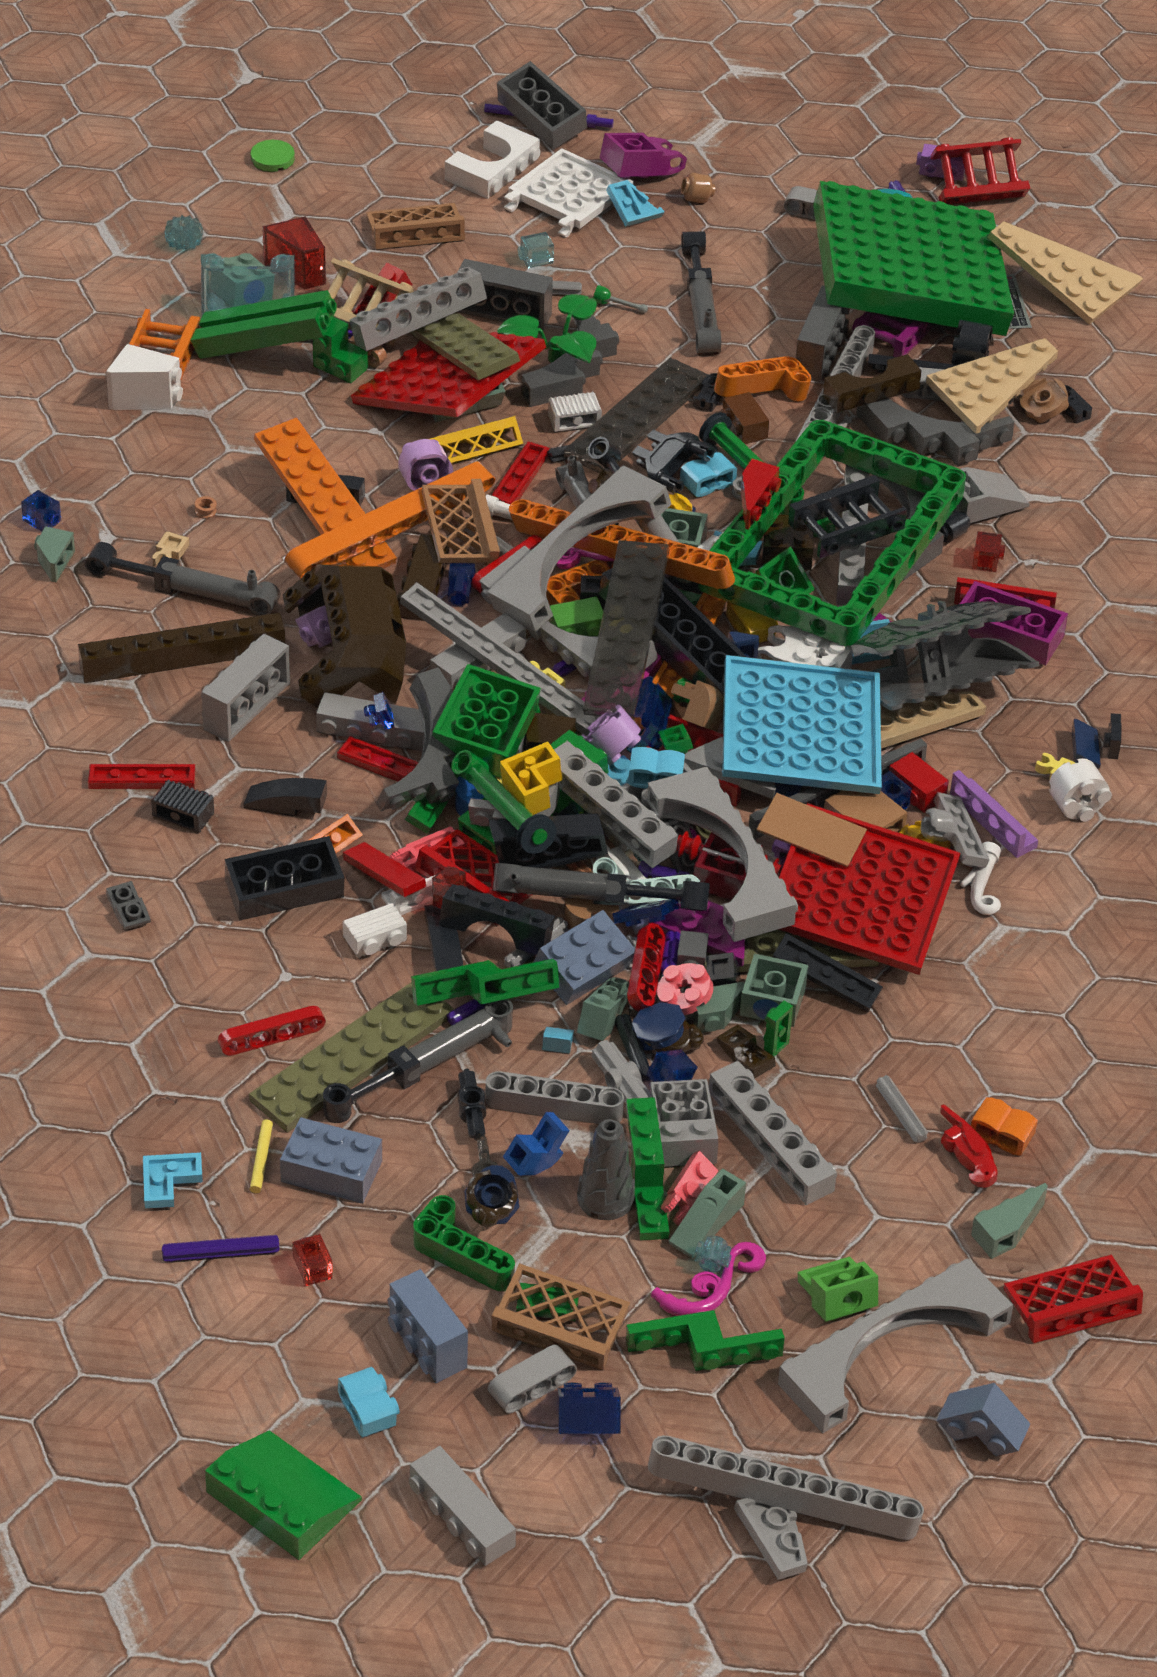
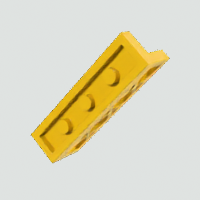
M515 416L430 438V440H437L442 448L450 451L448 459L451 464L524 444ZM512 430L515 441L508 443L500 438L502 432ZM489 436L494 441L490 448H485L478 444L480 438ZM467 442L472 447L469 453L463 454L456 450L457 445Z

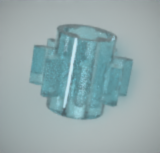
M709 1236L706 1238L705 1243L698 1241L695 1250L697 1254L695 1261L699 1262V1266L704 1271L720 1272L721 1266L729 1267L732 1248L728 1246L723 1238Z

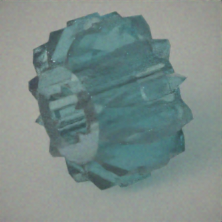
M183 215L181 217L174 216L172 220L167 221L165 227L166 242L169 243V247H176V250L195 249L196 245L201 244L203 235L202 224L199 223L197 218L192 219L191 215L187 217Z

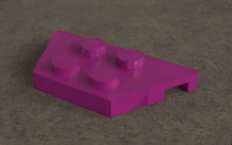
M708 900L707 911L680 909V904L648 920V924L651 922L658 924L665 935L668 931H678L680 934L681 931L708 933L707 953L716 955L733 952L739 966L742 967L744 965L745 939L733 941L723 925L724 907Z

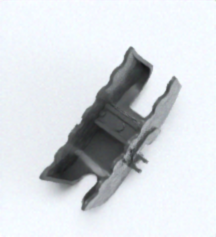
M938 601L939 610L935 611V605L928 604L927 611L918 613V620L906 618L889 622L888 625L866 634L851 645L854 657L864 653L878 654L882 657L889 656L891 666L869 672L880 673V705L891 711L902 708L904 703L923 702L927 696L945 695L950 689L968 688L971 686L970 683L991 681L993 676L996 675L1006 676L1014 674L1015 669H1030L1039 666V661L1034 660L1022 650L1003 640L972 638L968 634L969 629L981 628L984 626V623L1008 621L1031 612V609L1028 607L998 602L979 601L946 607V602ZM917 643L922 674L908 675L904 649L914 648Z

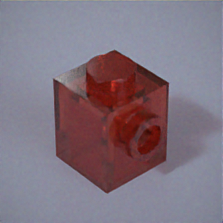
M977 532L972 569L997 572L998 560L1004 559L1006 546L1001 545V534Z

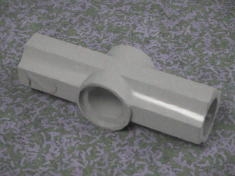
M608 1040L599 1042L592 1050V1058L603 1071L607 1086L619 1089L624 1095L625 1103L626 1099L651 1098V1093L642 1082L637 1065L633 1061L627 1062L613 1042Z

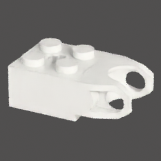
M771 626L768 629L767 640L774 647H758L757 659H762L760 654L763 653L772 658L773 661L851 669L852 646L837 644L793 626ZM778 632L782 634L785 641L776 639L773 633Z

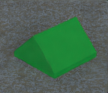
M791 547L786 548L755 571V574L776 581V584L792 590L797 589L808 594L815 590Z

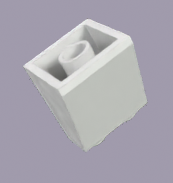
M127 344L106 371L108 403L111 410L172 409L175 403L182 398L183 388L180 382L182 369L180 368L178 357Z

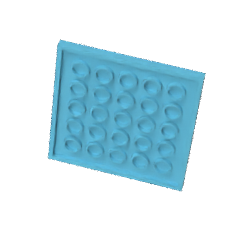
M726 655L724 667L722 776L880 794L882 788L880 673Z

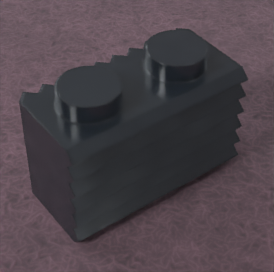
M169 779L166 780L151 800L152 816L197 832H201L204 825L206 826L211 816L214 815V797L211 794L209 795L207 792L198 791L197 789L194 790L179 782H171Z

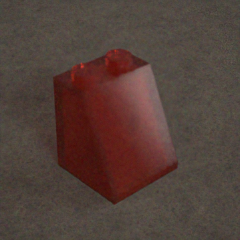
M306 216L262 226L263 260L266 267L304 290L326 285L325 246Z

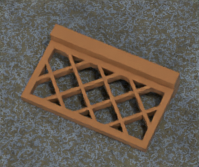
M455 203L366 212V218L374 236L376 249L465 240V219L463 215L460 216Z
M471 479L470 485H422L421 492L439 563H484L486 567L498 559L500 550L481 479ZM465 493L466 498L461 501L453 496V494ZM429 494H438L443 498L437 501L430 497ZM448 500L457 507L451 510L443 504ZM462 509L470 514V517L465 519L457 513ZM440 510L447 516L441 519L434 512ZM454 519L462 525L455 528L447 522ZM444 528L452 534L447 538L440 534L439 530ZM465 528H468L471 531H473L475 535L471 538L462 531ZM458 537L466 542V544L461 547L452 540ZM448 546L456 551V553L444 554L443 549ZM472 546L479 550L480 554H472L467 549Z
M519 1263L499 1306H496L493 1311L492 1331L542 1349L551 1345H558L570 1359L604 1370L608 1362L609 1352L630 1308V1302ZM522 1275L534 1278L537 1285L522 1290L519 1281ZM556 1286L562 1288L565 1295L550 1300L545 1289ZM541 1292L545 1302L530 1307L526 1296ZM585 1296L590 1298L593 1305L578 1310L573 1299ZM520 1298L526 1308L518 1312L506 1309L510 1302ZM568 1301L573 1312L558 1317L554 1306ZM613 1306L621 1310L617 1316L606 1319L601 1309ZM549 1308L554 1318L542 1322L536 1319L534 1313ZM596 1311L601 1322L586 1327L582 1316ZM577 1318L582 1328L570 1332L564 1329L562 1323ZM605 1328L608 1338L604 1344L593 1340L590 1333Z

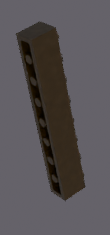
M280 613L81 643L78 644L80 670L84 684L231 661L245 652L250 644L263 634L286 644L285 628Z

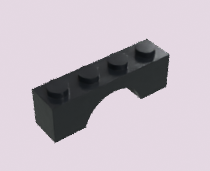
M452 884L443 896L439 925L465 932L473 923L479 921L493 922L503 927L510 934L516 949L537 955L542 946L551 942L555 916L547 914L542 910H534L522 906L517 902L502 900L491 894L480 893L462 885Z

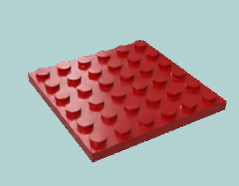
M489 333L518 352L520 361L481 380H477L431 347L419 341L415 347L405 351L398 360L391 362L386 369L375 374L373 379L359 386L358 390L350 396L353 404L459 417L544 350L546 344L544 339L533 338V336L522 337L515 334Z
M807 803L808 806L866 828L867 831L848 867L791 845L779 879L782 878L784 880L789 895L795 897L798 904V912L795 913L794 925L779 930L920 975L961 853Z

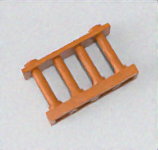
M145 309L142 318L139 317L137 320V328L129 344L141 348L143 345L174 349L175 352L171 353L170 356L179 358L182 379L195 350L190 340L195 330L200 328V317L190 316L188 323L183 326L152 322L150 309ZM150 331L181 335V338L171 340L151 337L148 334Z

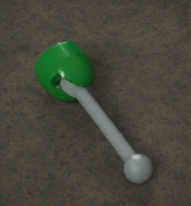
M598 285L595 289L593 298L597 304L604 305L609 301H613L638 309L641 313L648 311V307L645 304L638 305L611 296L610 290L604 286Z

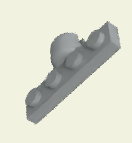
M937 792L933 800L936 808L928 809L926 813L930 817L925 816L921 820V834L930 840L939 842L951 841L956 851L961 853L959 857L961 863L969 867L986 868L990 859L961 797Z

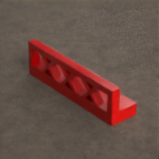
M961 577L957 578L954 604L956 605L961 603L976 581L1055 609L1056 592Z

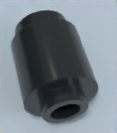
M962 511L952 512L939 530V532L944 534L943 542L949 543L966 533L970 527V519Z

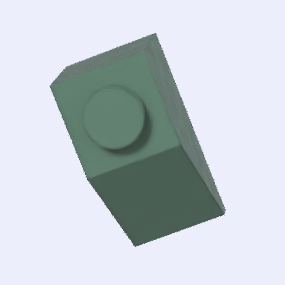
M45 526L41 535L36 537L34 548L37 550L38 562L52 582L58 581L75 552L74 532Z
M744 982L713 986V994L706 1004L703 1002L696 1007L698 1011L690 1014L693 1023L700 1028L701 1032H712L724 1029L740 1009Z

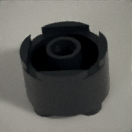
M960 319L957 333H960V335L954 338L952 351L957 352L953 353L951 364L960 365L988 356L993 326Z

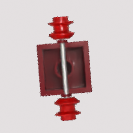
M688 831L684 835H679L676 847L679 857L687 853L692 861L700 855L694 866V876L700 882L710 884L709 894L732 900L739 892L747 875L744 864L736 851L725 840L712 832L705 845L702 844L700 835H697L694 839L689 838ZM776 858L772 863L775 873L779 877L783 866L779 864V858Z

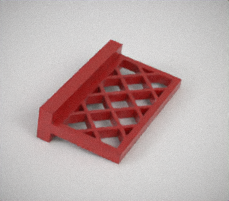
M458 829L432 847L425 845L419 849L414 870L426 878L439 874L444 880V890L448 891L452 884L462 885L470 890L491 894L496 898L506 901L509 900L503 896H511L512 900L510 901L517 902L518 904H521L533 895L494 891L493 869L495 870V863H499L497 855ZM459 836L464 841L465 847L452 846V843ZM440 854H449V859H446ZM454 854L467 855L468 860L454 859ZM473 856H482L486 861L473 860ZM461 868H469L470 873H467ZM475 868L488 869L489 874L475 873ZM482 882H490L491 887H488Z
M1112 1254L1004 1283V1291L1028 1326V1336L1033 1343L1142 1314L1143 1290L1138 1284L1132 1285ZM1109 1266L1112 1272L1108 1275L1096 1270ZM1073 1275L1086 1277L1084 1282L1069 1279ZM1091 1279H1094L1097 1281L1104 1282L1106 1284L1103 1288H1100L1094 1285H1090L1089 1283ZM1047 1282L1059 1284L1056 1290L1042 1285ZM1111 1285H1115L1122 1288L1115 1291L1109 1290ZM1066 1286L1079 1291L1077 1295L1062 1292V1290ZM1025 1289L1032 1293L1027 1297L1017 1294L1016 1291ZM1084 1292L1096 1295L1089 1298L1082 1297ZM1037 1294L1052 1297L1049 1303L1035 1299ZM1058 1299L1069 1302L1060 1306L1055 1305ZM1030 1307L1041 1309V1311L1030 1313L1028 1310Z

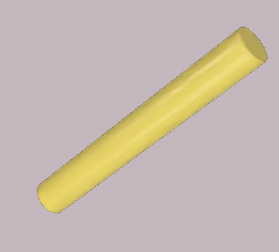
M263 1120L261 1123L250 1184V1191L252 1193H260L262 1189L273 1122L270 1120Z

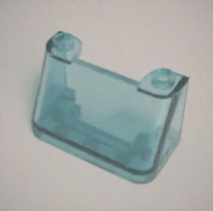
M214 253L201 254V317L204 312L296 296L295 255H277L271 260V266H224V260L221 256Z

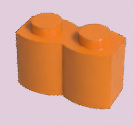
M986 1097L973 1117L971 1127L987 1143L996 1144L1006 1152L1021 1156L1036 1132L1038 1120L1027 1111L1012 1109L1000 1099Z

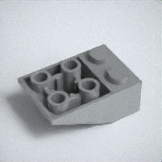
M969 467L961 468L966 474L964 496L954 511L966 513L970 523L1030 506V503L1007 475Z
M707 1079L651 1082V1096L655 1097L664 1167L683 1166L687 1163L690 1156L697 1151H700L712 1164H716L718 1134Z

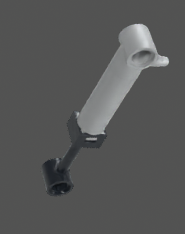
M605 437L595 438L588 447L589 456L603 468L610 469L612 474L620 469L618 465L621 459L620 450ZM661 515L655 520L652 518L634 519L643 533L679 542ZM673 576L680 583L685 584L691 582L689 580Z

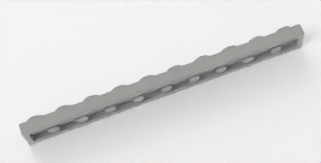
M415 583L401 596L400 604L498 674L540 687L539 703L557 716L576 718V729L585 736L590 733L587 728L602 715L420 584Z

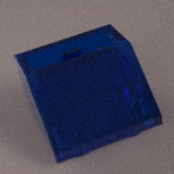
M569 1382L564 1383V1388H557L559 1434H621V1396L618 1387H612V1383L599 1382L594 1383V1388H582V1383Z

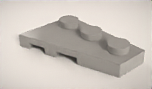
M748 1498L737 1500L734 1510L777 1579L805 1572L808 1562L802 1536L798 1532L796 1524V1512L758 1503Z

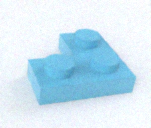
M201 1152L143 1156L145 1208L174 1207L173 1184L203 1182Z

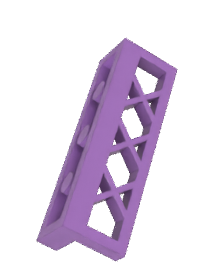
M960 770L953 773L950 795L961 797L967 812L1008 851L1018 858L1037 848L1038 840L972 778L968 779Z

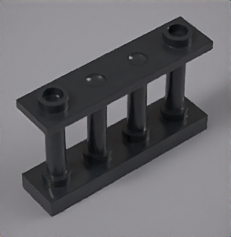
M873 475L790 504L788 524L792 529L806 525L819 539L817 557L821 559L905 529L907 509L902 507L890 511L878 498L880 480ZM870 503L880 515L870 519L859 506ZM849 510L859 523L848 526L838 513ZM828 518L838 530L827 534L816 521Z

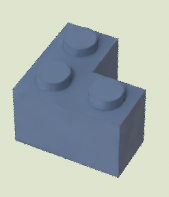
M995 1383L949 1393L937 1418L938 1423L954 1441L978 1436L995 1456L1019 1451L1030 1427L1029 1421Z

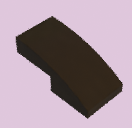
M739 1025L716 1037L717 1042L734 1062L739 1061L745 1069H749L754 1079L776 1066L775 1057L757 1046L756 1036Z

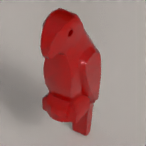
M945 1104L941 1105L940 1113L953 1126L944 1131L941 1138V1144L948 1152H954L961 1165L974 1172L969 1174V1180L973 1185L981 1188L992 1186L997 1182L998 1170L988 1143L963 1118Z

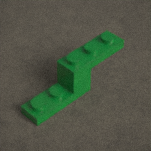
M548 959L500 969L490 960L411 976L413 1002L419 1006L470 995L480 1004L557 989L559 988L557 961Z
M655 1097L626 1099L632 1147L631 1170L632 1179H635V1209L640 1241L669 1239L667 1213L661 1209L665 1200L663 1190L665 1163Z
M711 1310L627 1324L625 1343L628 1352L647 1351L651 1348L687 1343L695 1371L782 1357L785 1337L782 1329L723 1338L715 1311Z

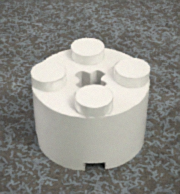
M1077 759L1078 763L1071 765L1070 762H1067L1053 773L1049 781L1051 785L1049 792L1066 817L1080 819L1085 822L1091 820L1094 813L1111 799L1112 793L1107 782L1092 761Z

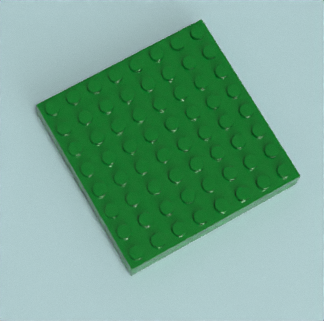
M820 181L813 207L827 304L957 328L961 319L993 326L992 334L1007 335L1014 316V310L1001 249L987 238L990 232L996 228L993 213L983 209H969L962 205H948L941 201L932 202L919 197H905L898 193L889 194L876 189H862L855 185L846 186L833 181Z

